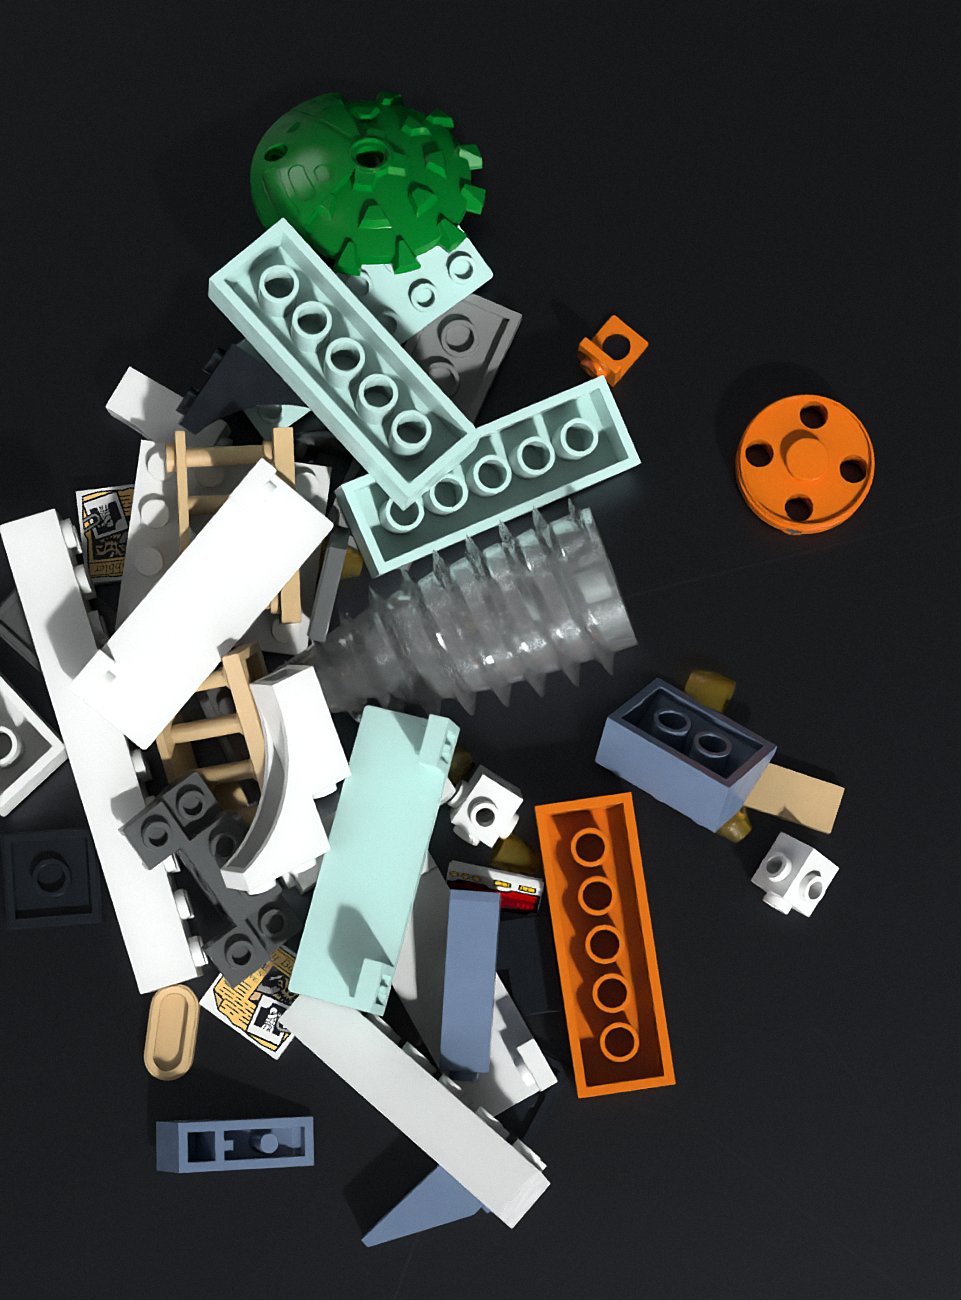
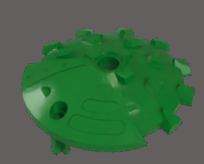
M380 91L377 94L376 101L359 100L346 102L345 96L341 92L328 93L292 108L288 113L282 115L264 134L256 148L251 165L252 201L256 213L266 230L270 229L284 217L316 253L336 260L333 272L360 276L362 265L391 263L394 275L407 273L421 268L417 256L428 252L436 246H440L449 254L467 238V234L457 228L466 211L481 215L486 190L471 185L470 171L482 169L480 151L475 144L460 145L449 132L454 128L453 120L445 112L436 108L427 116L415 109L403 106L404 99L399 93Z

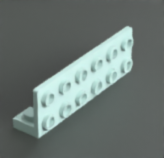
M468 237L449 254L440 246H436L428 252L417 256L421 268L411 272L394 275L390 263L362 265L360 276L336 273V275L401 345L493 277L492 271ZM246 338L236 344L242 350L274 370ZM266 405L244 409L243 411L263 439L271 440L273 428L289 427L311 411V409L294 405Z
M371 705L365 706L349 762L352 775L344 780L328 839L331 850L326 852L323 857L288 986L290 992L379 1016L384 1015L460 728L449 718L430 714L429 719Z

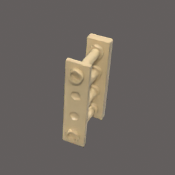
M293 427L273 428L271 440H263L262 445L186 448L185 431H175V443H165L167 473L176 472L180 555L190 545L189 515H215L229 498V495L188 496L187 467L256 465L263 458L277 470L275 475L296 491ZM299 569L264 609H270V614H279V624L302 622Z
M259 641L240 644L221 657L223 667L215 668L195 691L227 686L231 690L237 710L236 713L184 723L181 710H179L157 736L156 743L169 784L187 770L197 771L206 786L254 778L258 782L262 794L265 773L264 736L260 716L249 683L268 675ZM238 732L245 737L250 759L198 768L190 741ZM258 806L229 810L228 812L231 815L235 812L238 813L250 827Z

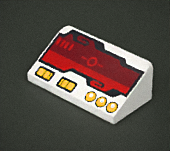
M454 860L449 862L446 883L449 889L500 893L502 896L501 911L530 917L538 914L544 887L543 879Z

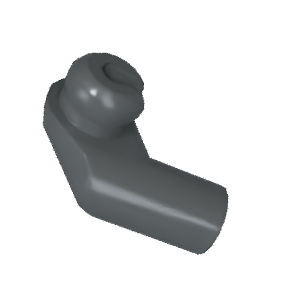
M329 429L302 431L293 439L295 442L294 460L300 463H314L317 453L349 452Z

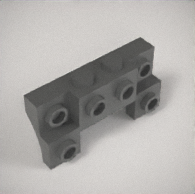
M187 770L168 784L149 805L121 826L118 831L122 836H125L147 870H152L176 852L223 921L230 923L213 939L202 946L201 949L213 961L224 977L227 986L234 989L272 959L269 954L301 931L304 926L281 894L283 889L277 881L273 888L254 895H249L247 891L226 887L220 869L234 855L250 828L238 813L235 812L231 815L228 811L222 809L197 771Z

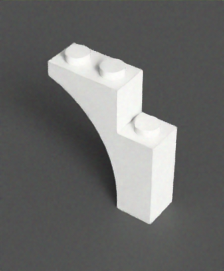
M131 367L128 368L105 406L111 416L130 426L149 441L175 443V431H185L186 446L189 447L231 446L233 440L228 438L231 434L228 424L221 419L208 425L196 435L177 424L183 415L177 412L176 408L183 397Z
M287 665L249 683L260 716L264 736L265 773L261 798L251 827L234 855L220 869L227 888L247 891L249 895L265 892L276 885V878L288 872L294 874L310 869L317 863L315 858L331 850L313 799L333 793L337 790L336 783L352 774L313 666Z

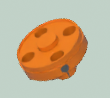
M818 395L790 396L765 407L746 427L735 456L736 479L739 490L747 505L767 524L790 535L819 533L844 522L858 509L865 499L874 476L875 461L873 447L861 421L842 404ZM805 409L817 410L824 419V425L817 429L806 427L800 419V412ZM751 447L764 448L770 456V463L764 467L753 466L747 461L745 451ZM845 462L857 464L862 469L863 480L857 483L846 481L840 474V465ZM791 500L802 501L809 509V518L804 521L792 520L787 516L785 504Z

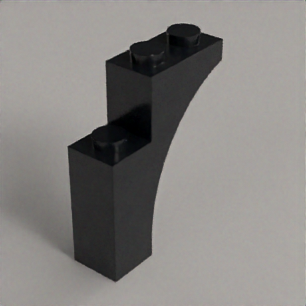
M231 343L226 351L219 346L215 349L202 369L209 375L199 391L192 386L176 408V411L183 415L177 424L196 435L213 422L244 409L266 405L309 407L277 372L234 343Z

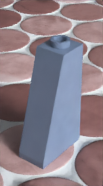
M450 889L439 1070H450L449 1078L451 1080L478 1082L479 1072L489 1073L502 898L500 893Z

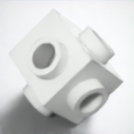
M480 764L468 783L464 780L458 783L455 787L456 792L448 800L447 804L452 807L449 815L451 823L455 824L453 831L459 837L472 845L477 846L479 841H482L492 848L498 837L505 840L516 826L519 815L515 812L522 803L523 797L519 788ZM482 808H488L486 811L483 812L478 811Z
M781 832L766 857L762 860L751 881L766 892L762 900L776 910L787 915L792 908L809 917L817 903L824 896L827 887L839 868L813 847Z

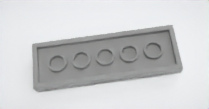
M471 293L410 337L406 342L404 350L474 425L520 325L522 314ZM354 458L342 484L369 473ZM336 496L327 518L333 523V528L334 525L350 528ZM350 530L347 547L360 552L356 540L353 536V533ZM412 562L397 569L408 573Z

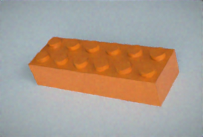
M631 792L535 806L534 812L578 1099L676 1084Z

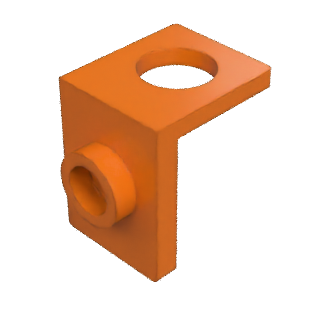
M612 315L591 341L584 337L579 343L577 358L581 360L580 367L590 377L595 379L604 375L606 382L614 387L648 347V342L618 317ZM619 334L629 341L630 351L625 358L613 360L603 351L602 345L608 336Z

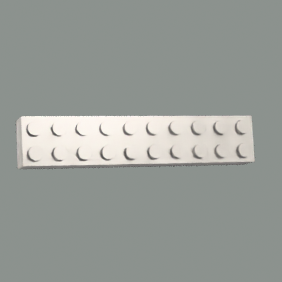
M55 508L0 525L1 537L140 994L149 993L203 976L201 966L208 964L209 961L207 954L201 949L204 946L201 936L192 937L187 919L195 916L188 892L183 889L178 890L173 873L181 871L176 852L152 870H147L125 836H122L118 831L121 826L131 820L155 799L154 795L149 797L145 781L152 780L146 755L140 749L135 750L132 740L67 688L97 651L102 649V645H105L110 639L103 616L99 615L98 610L92 611L89 600L97 598L91 575L88 570L86 571L84 564L78 565L75 555L83 553L76 527L75 525L72 526L69 518L63 520Z

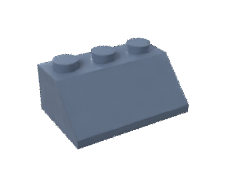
M657 677L607 717L595 762L610 770L616 776L649 793L656 800L664 802L691 818L695 823L715 833L741 809L774 756L777 745Z

